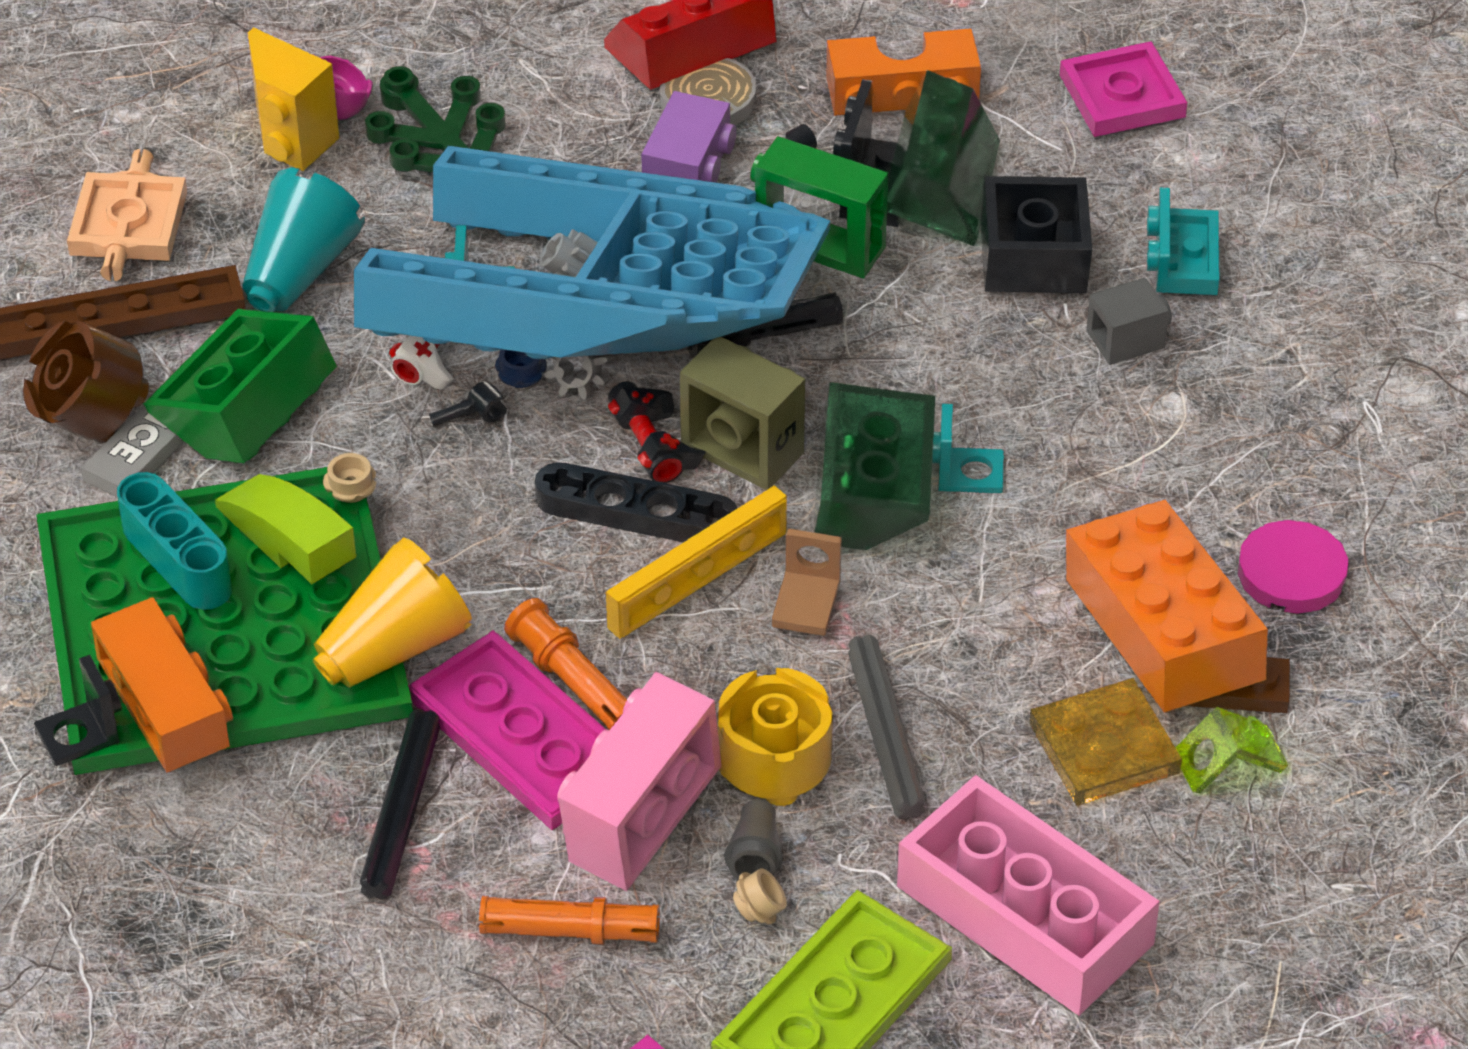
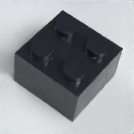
M984 176L980 225L985 292L1087 293L1093 249L1086 178Z

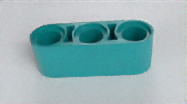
M138 472L124 478L117 487V499L123 533L126 538L190 606L204 610L213 609L224 604L232 594V584L227 549L223 542L158 475L149 472Z

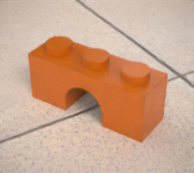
M972 28L923 32V52L919 56L907 60L892 59L882 54L878 49L875 36L827 40L826 79L834 116L845 115L848 97H857L862 79L873 81L872 113L979 104L981 64Z

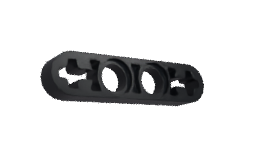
M556 462L547 464L535 476L536 502L538 507L545 513L679 542L687 541L712 525L713 518L717 519V522L737 509L735 502L720 494L569 463ZM611 493L622 496L624 501L618 505L606 506L600 504L597 499L602 495ZM659 504H667L676 509L673 514L664 517L655 516L648 510ZM686 512H690L689 520L686 519Z

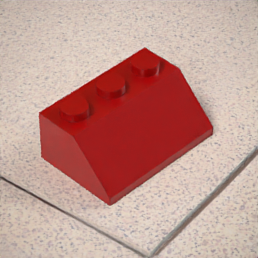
M672 0L658 6H648L637 14L621 19L604 38V48L644 85L652 90L660 87L663 83L723 59H733L777 42L773 0Z

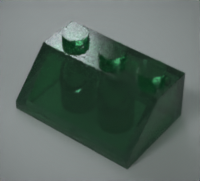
M929 70L926 71L905 111L888 178L887 212L972 246L975 245L981 226L980 216L984 176H992L1000 143V139L973 88Z
M829 382L821 423L813 533L841 537L842 547L868 550L929 520L936 396Z

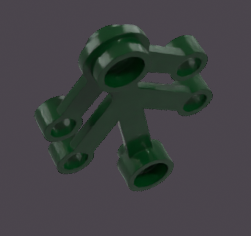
M395 66L389 68L380 80L382 104L388 109L395 111L407 110L422 126L415 127L395 124L394 116L386 111H376L366 117L365 127L368 140L377 144L393 142L390 145L389 152L390 163L395 170L401 172L412 170L433 172V165L441 155L420 153L419 146L442 149L443 151L448 146L468 148L460 138L473 106L477 105L481 100L480 82L478 79L472 76H460L452 81V104L444 121L420 94L418 78L409 68ZM485 103L479 106L475 112L478 132L470 149L491 152L497 135L506 127L505 110L499 104Z

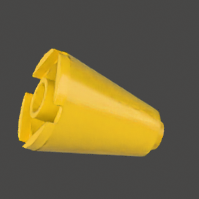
M403 537L389 549L314 643L318 655L313 658V662L331 685L334 686L341 681L350 688L464 633L472 625L469 623L472 620L471 613L452 582L444 573L438 577L430 567L425 565L431 558L413 541Z

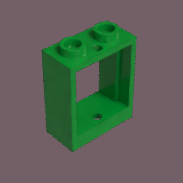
M779 136L776 137L765 153L757 155L750 173L751 181L755 182L757 202L772 208L774 203L784 202V186L847 207V229L830 223V230L813 262L865 279L886 248L888 172Z

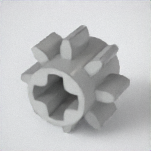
M574 229L571 230L568 237L562 233H557L544 247L539 263L548 270L547 273L576 277L598 242L582 232L578 233Z
M611 355L582 356L584 358L582 367L588 373L576 378L572 375L574 365L568 362V360L576 357H552L555 359L554 369L549 370L544 375L545 378L556 377L558 382L562 384L558 394L561 397L569 393L572 388H578L580 397L587 399L591 396L590 382L602 386L609 382V379L601 373L602 365L612 359Z

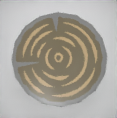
M726 58L661 84L660 106L664 111L673 91L730 103V124L738 125L746 120L753 111V104L756 101V80L747 67L736 60Z

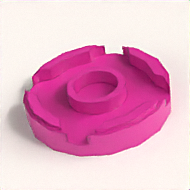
M1283 520L1267 523L1248 535L1241 545L1237 574L1243 589L1258 603L1269 608L1271 603L1277 606H1285L1284 612L1300 614L1318 611L1336 601L1346 582L1349 559L1342 543L1329 531L1309 522Z

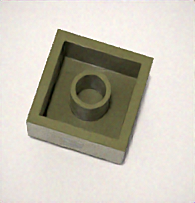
M723 337L712 339L680 371L681 442L689 447L706 451L704 459L768 490L804 454L805 378L797 375L791 369L781 367L753 353L748 348L737 345Z

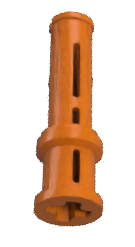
M531 598L517 606L505 622L504 630L506 635L514 642H521L533 654V662L540 670L548 673L554 672L610 730L623 714L627 698L578 649L579 643L576 634L568 627H560L549 615L548 605L543 600Z

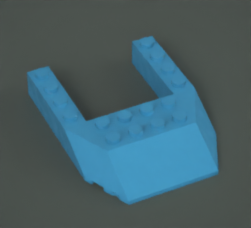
M448 146L433 165V221L449 223L453 228H456V225H467V229L481 227L498 230L500 234L505 236L530 234L544 236L548 240L557 233H562L568 237L571 230L574 229L578 233L582 232L597 241V245L576 277L370 248L354 269V327L372 330L373 333L380 336L403 334L423 337L425 341L433 344L457 342L471 344L479 350L488 352L501 349L525 352L527 356L535 359L679 350L784 317L830 230V220L812 213L801 212L796 207L781 201L774 203L773 208L756 201L755 191L742 186Z

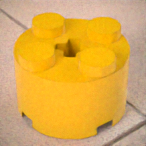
M776 668V674L758 677L757 670L745 673L732 681L724 690L719 700L718 738L721 756V768L719 771L721 775L727 778L739 790L755 797L764 798L776 806L790 805L797 800L799 795L817 786L826 776L832 760L833 715L829 704V697L824 687L811 676L790 668Z

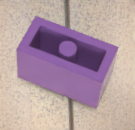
M673 91L641 154L642 173L716 183L720 173L721 158L724 153H731L736 139V125L730 124V103Z

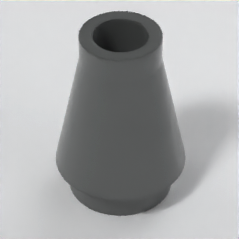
M752 800L742 807L740 820L725 850V862L729 867L730 873L737 880H739V876L743 872L752 874L760 868L769 871L774 876L782 865L783 857L775 822L776 810L766 801Z

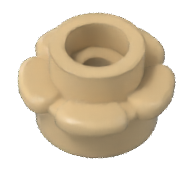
M344 453L333 458L328 465V473L325 474L323 479L325 490L332 492L334 499L347 503L358 502L368 497L376 488V481L374 480L376 472L366 457L357 453Z
M763 868L758 869L752 874L748 872L740 874L739 880L736 882L737 890L733 893V899L741 915L750 922L757 920L768 925L776 921V914L787 906L786 897L779 882L769 871Z

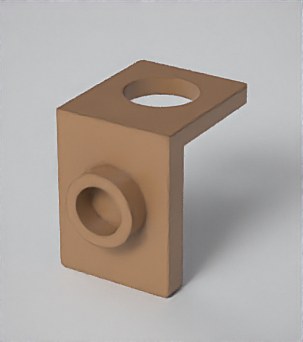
M795 529L787 530L786 571L772 615V627L821 636L826 635L841 583V537ZM804 546L818 547L828 555L829 559L822 563L810 562L804 559L798 550Z

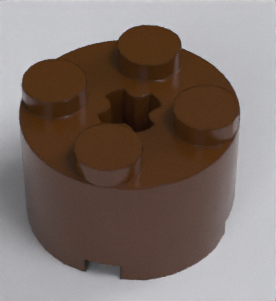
M78 320L74 324L67 321L57 323L45 333L33 350L29 363L36 365L33 380L31 382L24 379L23 386L26 407L34 417L85 439L94 440L102 444L106 443L114 435L133 408H137L144 403L149 392V382L146 378H143L142 360L137 348L126 340Z

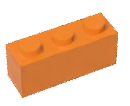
M152 597L91 622L97 660L108 678L113 682L116 691L166 773L230 747L226 725L227 722L233 720L230 705L221 689L211 690L208 685V673L200 655L196 651L188 653L184 647L185 638L173 614L165 617Z

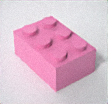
M658 672L653 674L643 689L637 688L631 693L625 703L621 717L610 730L606 729L598 735L592 746L589 758L578 772L572 771L566 776L558 791L557 799L560 806L569 862L627 892L721 768L715 701Z

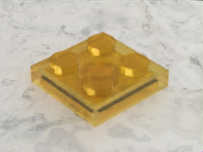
M1134 678L1030 709L1029 724L1076 806L1174 776L1181 772L1182 758Z

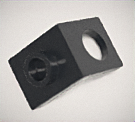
M90 655L79 658L87 702L34 722L35 730L54 766L62 765L119 743L114 714L122 711L121 702L113 682L110 679L103 680ZM69 724L81 725L88 731L86 737L81 742L73 745L61 744L55 740L54 736L61 727Z

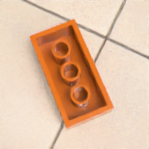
M1166 499L1066 529V581L1164 713L1266 680L1267 627Z

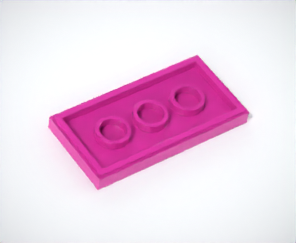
M494 630L408 685L412 704L424 711L433 710L439 715L438 723L440 729L549 829L554 830L562 824L560 806L557 799L558 791L566 776L572 771L578 772L589 758L596 738L602 731L606 730L600 723Z

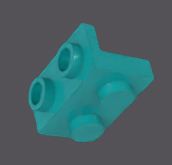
M1160 187L1158 206L1148 205L1147 236H1156V241L1148 240L1147 271H1156V292L1218 295L1219 210L1170 208V188Z

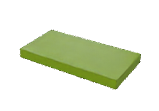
M856 890L711 1042V1049H870L952 960V947L861 891Z

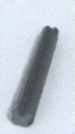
M869 634L862 638L856 636L849 641L850 650L848 655L894 814L902 820L909 817L917 818L924 813L923 805L925 798L878 640Z

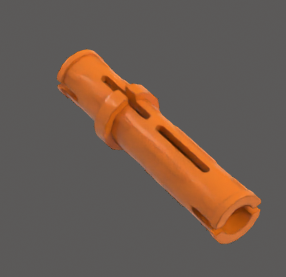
M482 896L479 921H483V923H480L479 931L480 934L591 939V944L604 945L606 939L658 943L660 905L608 903L606 897H594L593 902H569Z

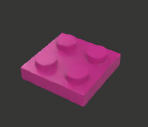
M1152 41L1060 61L1059 75L1094 137L1186 117L1188 102Z

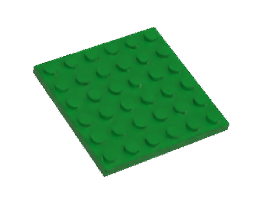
M328 467L274 475V477L290 482L310 493L353 527L356 558L311 584L290 563L280 568L216 508L215 499L248 480L175 491L223 542L227 549L232 594L221 606L204 610L194 608L186 603L126 538L123 533L118 501L36 514L64 711L87 702L79 658L90 655L103 680L109 679L97 660L91 622L153 597L165 617L171 614L176 617L185 638L184 647L188 653L196 651L200 655L208 673V685L212 691L221 689L230 705L233 720L226 723L230 747L225 749L409 718L413 707L403 662L350 688L341 681L334 686L331 685L313 662V658L318 655L314 643L381 561L367 497L354 503L334 499L332 492H327L323 485V479L325 474L328 473ZM120 696L122 711L114 714L119 743L72 760L74 775L159 761ZM78 724L66 725L69 745L79 743L86 737L88 731L85 727Z

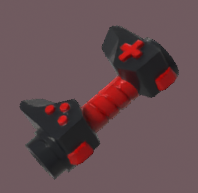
M630 381L621 382L610 390L608 394L610 402L608 408L622 428L633 431L641 445L637 458L652 481L667 484L678 478L684 469H696L699 466L706 451L689 447L665 431L657 432L652 424L654 421L671 417L674 412L672 393L660 389L638 388L635 383Z

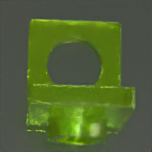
M1216 707L1172 751L1192 792L1198 794L1213 782L1236 758L1281 773L1288 767L1286 759L1266 724H1263L1253 716L1244 717ZM1210 739L1214 745L1213 759L1205 769L1198 770L1194 764L1195 750L1203 740Z

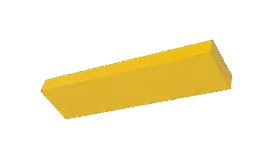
M775 485L607 590V628L619 639L627 636L785 535L787 530V496Z

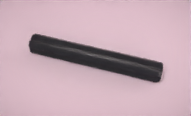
M418 708L409 715L360 877L361 893L368 898L376 897L384 900L392 893L440 730L438 723L439 715L433 710L424 711Z

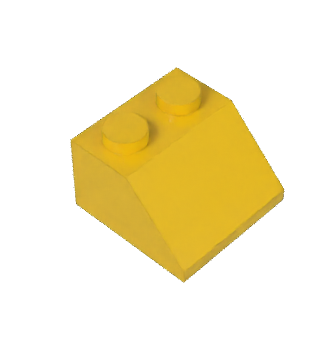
M253 27L248 32V42L264 153L277 161L304 171L340 138L332 63Z

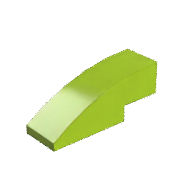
M258 474L215 499L216 508L280 568L290 563L311 584L356 558L353 527L330 507L290 482L274 476Z

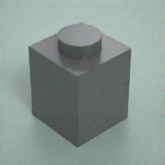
M1146 277L1089 295L1086 332L1109 365L1165 348L1167 325L1171 324L1172 321L1171 309L1166 298L1155 292Z

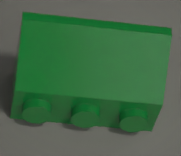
M237 309L143 404L149 414L206 459L245 464L246 461L257 455L260 447L278 428L290 420L291 414L310 395L319 390L321 383L336 369L337 365L314 316Z

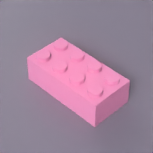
M977 775L972 777L899 842L898 888L1078 1016L1155 943L1159 900Z

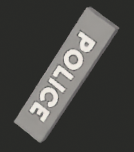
M143 405L81 467L83 481L117 497V487L124 478L138 472L153 473L184 441L149 414Z

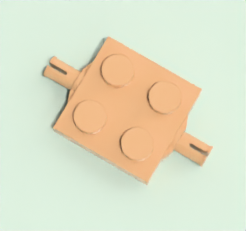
M140 149L133 152L130 168L127 171L115 173L86 172L67 238L69 255L105 257L100 273L108 281H111L112 274L114 281L122 278L124 264L127 259L170 261L187 196L185 177L159 176L149 172L154 157L146 149H143L142 157Z

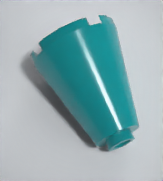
M290 167L279 170L271 181L242 283L247 300L254 308L266 312L286 311L360 234L365 224V216L359 219L356 214L360 208L359 203L342 186L326 176L314 172L311 179L296 176L300 168Z

